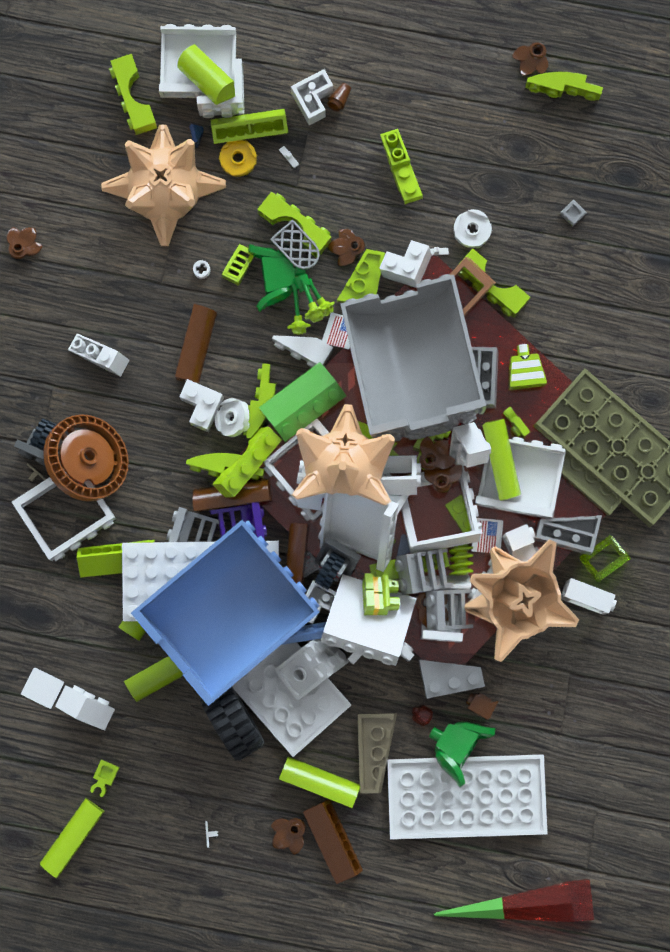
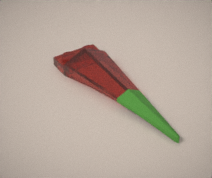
M590 879L566 881L510 896L436 912L434 915L562 922L594 920Z

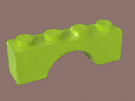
M132 54L111 60L112 67L109 70L112 79H117L118 84L115 87L118 96H123L124 101L121 104L124 113H129L130 119H127L130 130L134 129L136 135L156 129L157 125L150 105L136 102L130 94L133 83L139 78Z
M271 192L259 206L258 214L272 225L293 219L311 240L315 242L321 255L331 242L330 232L324 227L319 228L316 226V222L311 217L303 216L300 213V209L292 204L290 206L285 202L286 199L278 193L275 195ZM302 243L304 249H309V243ZM311 243V250H316V248ZM311 252L317 258V252Z
M472 248L465 257H469L485 272L487 260ZM465 267L459 272L458 275L464 280L468 279L473 283L472 286L478 292L484 287ZM517 285L510 288L493 286L486 293V298L492 304L497 303L505 315H511L513 318L530 299V296Z
M270 427L259 428L248 441L249 445L244 454L232 466L225 469L212 485L223 496L235 497L282 439Z

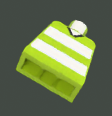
M528 344L518 345V356L510 358L509 390L545 386L547 380L539 355L529 354Z

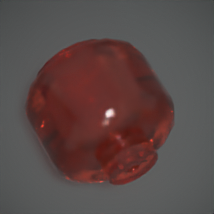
M423 704L419 705L418 708L415 707L412 711V714H414L412 717L413 721L421 726L429 724L432 720V710Z

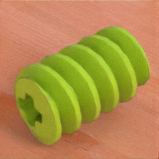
M464 544L454 546L453 549L449 550V553L454 555L449 558V561L454 563L449 566V569L454 570L449 575L464 576L473 572L472 569L468 568V566L473 565V562L468 560V558L473 557V554L468 553V550L473 549V546Z

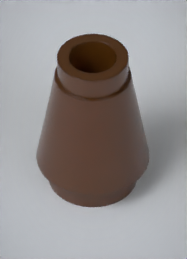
M342 83L328 97L327 105L329 108L336 112L344 109L351 91V87L348 84Z

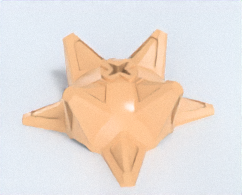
M159 125L150 149L132 141H127L125 148L131 166L129 172L101 184L102 191L127 199L126 207L151 220L161 246H169L178 219L185 216L196 205L199 198L226 188V180L197 170L194 141L188 139L175 147L167 125Z
M344 405L331 432L324 436H319L303 428L296 432L306 476L292 493L295 499L298 500L323 493L332 495L343 493L350 496L359 495L382 505H387L391 502L380 480L391 449L395 444V438L391 434L382 435L374 439L364 436L352 405Z
M549 539L528 561L522 562L495 546L490 550L493 574H472L470 582L478 589L481 595L466 603L464 608L466 612L494 624L497 628L495 660L502 662L522 639H528L545 631L548 627L577 626L579 619L561 601V592L556 576L553 574L557 542Z

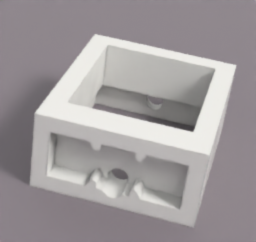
M417 455L389 456L383 473H412V476L382 477L380 481L387 494L417 495V487H421V463H417Z
M572 578L566 581L561 594L562 600L602 615L613 611L617 602L614 600V594Z

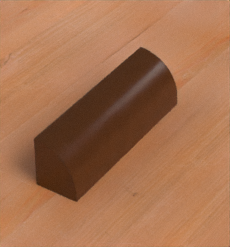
M193 305L175 374L176 380L186 382L188 379L199 384L217 316L216 311L201 305Z
M270 478L247 481L235 497L223 496L214 486L193 490V510L196 512L248 505L254 502L272 501Z
M290 522L286 566L294 574L291 578L295 583L300 581L304 586L310 524Z
M325 800L303 811L336 884L362 872L363 869L331 800Z

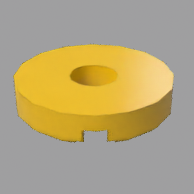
M237 140L223 145L219 160L221 167L227 174L241 177L249 174L254 169L257 155L254 147L249 142ZM237 153L243 156V160L240 162L233 160V156Z

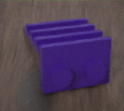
M259 502L250 503L245 506L210 510V515H218L221 537L226 534L223 513L229 512L231 528L236 525L234 511H240L241 520L244 522L249 521L256 529L253 533L258 538L262 536L265 540V537H267L266 526L262 524L264 511Z

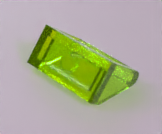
M611 535L595 545L592 554H583L579 557L596 582L601 581L631 559ZM612 544L620 557L597 572L588 560Z

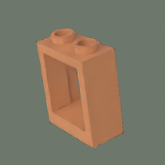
M465 257L450 273V275L456 277L465 267L484 285L463 309L464 316L469 313L496 283L469 257Z

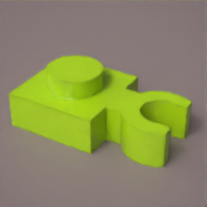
M511 407L507 408L503 414L513 426L511 430L517 437L525 438L530 433L529 429L517 417Z
M101 760L93 777L98 782L91 787L90 792L94 793L95 788L100 787L102 790L100 797H103L106 794L105 785L112 786L120 767Z

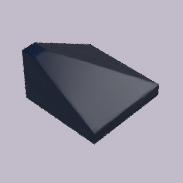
M191 124L192 139L195 147L198 148L204 129L202 126Z

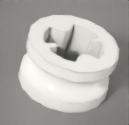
M199 260L194 264L193 271L195 276L199 279H205L209 276L210 266L206 261ZM201 265H204V268L207 269V271H203L202 274H199V270L197 271V268H201Z

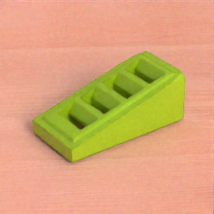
M241 244L238 245L222 273V278L238 286L254 258L248 252L247 247ZM240 251L249 254V258L239 254ZM237 257L246 261V263L243 264L237 261ZM236 264V265L242 267V269L239 270V269L233 267V265ZM230 270H232V271L238 273L239 275L236 276V275L230 273Z

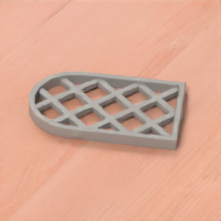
M293 219L270 239L290 263L299 269H310L319 260L320 254L317 245ZM291 225V230H285L288 226ZM295 225L300 231L293 230V226ZM284 232L291 233V239H283ZM281 233V239L276 238ZM293 233H300V240L293 239ZM302 234H303L308 240H302ZM275 241H281V247ZM283 241L290 242V248H283ZM293 242H300V248L293 249ZM302 243H309V249H302ZM311 243L316 248V250H311ZM284 251H290V257ZM292 251H299V258H292ZM309 252L308 258H301V253ZM311 252H317V259H311ZM293 260L299 261V265L294 263ZM301 261H308V266H301Z

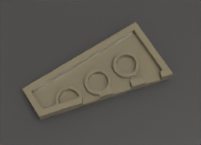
M397 713L358 714L360 793H381Z

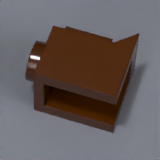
M471 693L466 703L468 704L467 709L489 720L499 701L491 702L492 699L481 693H478V695Z

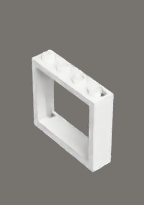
M315 419L304 428L311 432L315 430L319 436L329 433L318 419ZM296 435L263 462L265 472L269 477L274 476L277 479L276 485L282 492L285 490L290 495L288 499L294 506L298 505V500L292 496L294 490L273 464L298 444ZM301 508L302 511L300 512L306 521L311 520L312 522H315L323 515V512L319 510L313 514L310 509Z
M462 466L463 473L459 482L471 531L417 542L407 498L401 508L410 554L480 542V534H483L481 522L477 523L476 517L479 516L477 505L472 503L474 492L468 486L470 476L468 472H465L464 466ZM422 472L421 486L432 485V483L425 479L424 472Z
M49 477L12 501V504L50 561H57L65 557L64 553L68 550L74 551L82 545L81 542L85 539L91 540L97 536V531L100 529H108L114 524L113 521L116 518L104 499L98 500L97 502L106 516L51 551L23 508L56 487ZM85 481L88 488H96L91 481Z

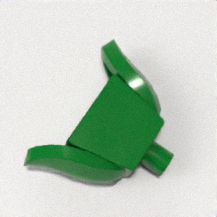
M249 244L248 252L254 257L261 259L266 296L256 306L260 313L265 308L287 299L293 293L292 284H295L293 278L304 275L306 272L305 269L294 267L280 250Z
M458 722L454 725L449 724L444 732L435 727L432 729L429 738L437 742L435 746L437 762L457 783L459 788L465 784V778L461 769L476 746L478 739L493 737L496 728L470 722Z

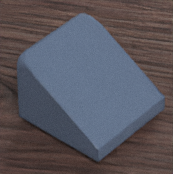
M406 534L401 535L397 556L410 554Z

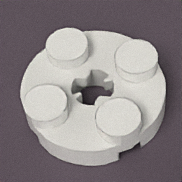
M468 210L457 217L453 231L455 239L461 245L467 248H480L488 241L492 226L486 214L479 210ZM471 224L476 225L475 229H477L478 231L476 233H470V230L467 229V227H471Z
M235 398L224 400L220 404L222 405L220 411L217 410L215 414V426L225 436H239L249 428L248 405ZM234 414L233 421H230V417Z

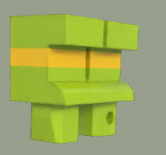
M365 573L362 581L364 615H387L389 610H399L400 598L390 597V593H398L399 582L389 580L388 575L373 577V574Z

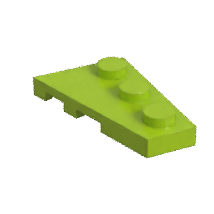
M366 249L342 293L339 295L337 302L345 303L348 299L364 298L367 294H377L381 276L380 266L385 256L384 252Z

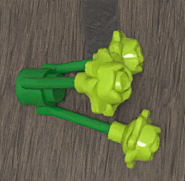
M308 274L293 278L295 284H292L296 316H294L295 322L287 326V329H292L293 334L297 335L306 333V328L311 326L302 321V315H300L298 290L300 293L305 292L309 301L308 306L310 310L305 314V319H310L315 323L323 320L325 316L330 315L334 311L333 305L335 302L325 301L319 295ZM310 288H311V290L313 291L314 295H315L316 298H317L316 301H317V303H318V305H319L318 307H317L316 303L313 302V299H312L311 294H310V292H309Z

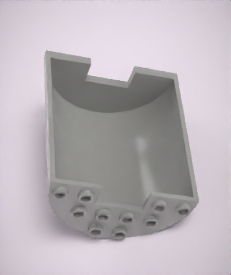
M445 274L438 279L422 280L419 284H416L418 291L411 290L400 296H387L384 300H380L378 294H367L364 298H352L346 300L345 303H341L371 437L377 438L382 435L391 434L395 441H400L402 437L409 438V440L421 439L427 436L431 437L452 431L453 427H457L460 423L468 424L477 419L476 415L478 413L483 414L485 412L486 403L454 275Z

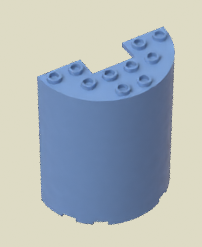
M241 520L131 612L153 641L162 647L182 671L184 678L208 706L319 613L317 608L320 605L313 597L309 599L305 595L307 591L300 581L295 583L291 578L294 574L287 566L283 568L279 564L281 561L280 557L275 551L269 552L266 548L269 544L262 536L258 538L253 533L256 529L249 521L244 522Z

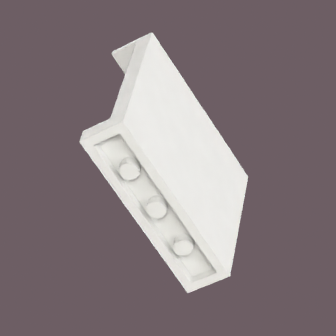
M173 24L161 26V76L159 84L161 98H197V96H206L177 68L178 59L182 52L194 44L234 81V59H236L235 27L230 25H223L221 27L203 25L202 27H195L190 24L184 25V27H176Z
M519 437L509 439L521 495L499 500L489 456L488 463H484L479 493L476 496L475 504L481 507L540 518H553L566 454L565 449H562V446L558 444L545 446L543 442L532 440L531 443L524 442V439Z
M323 493L324 503L321 507L323 516L320 520L322 528L318 536L320 548L329 536L357 553L376 559V569L384 572L392 556L399 504L390 502L387 505H382L359 495Z
M342 574L321 642L331 647L342 648L350 653L354 652L363 655L368 659L373 658L382 661L386 665L396 666L417 598L402 595L400 592L397 594L390 593V597L400 598L399 610H389L387 615H364L362 580Z

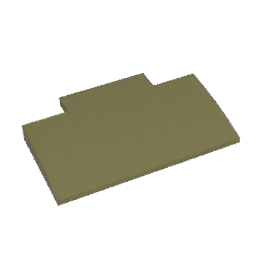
M584 369L533 427L550 442L561 445L562 449H565L566 454L561 476L607 516L622 503L648 527H651L670 506V441L587 369Z

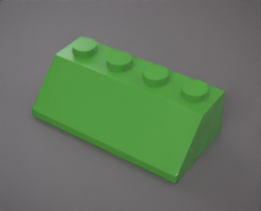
M319 362L258 408L278 436L286 442L299 429L305 428L345 398L346 394L327 369Z

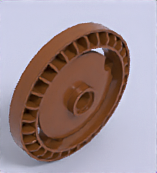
M74 415L59 422L46 438L43 453L45 467L51 480L65 494L81 501H98L114 493L123 484L128 471V453L120 435L107 422L91 415ZM60 439H61L62 444H61V447H60V453H59V455H60V461H59V457H58V444H59V441H60ZM114 467L112 478L106 486L100 488H87L83 486L85 481H91L93 485L102 483L110 476Z

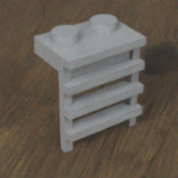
M179 507L178 511H174L172 517L174 526L173 529H169L166 540L169 542H188L196 517L202 520L195 542H200L206 521L213 522L207 542H212L219 521Z
M447 548L396 556L395 568L399 575V589L402 595L454 587L453 583H447L443 553L448 552ZM432 554H436L441 585H437ZM421 556L426 558L430 587H426Z
M472 589L426 591L427 630L445 631L449 629L473 628V624L466 625V611L464 608L465 593H472ZM444 594H447L448 626H445ZM454 594H458L459 625H455Z

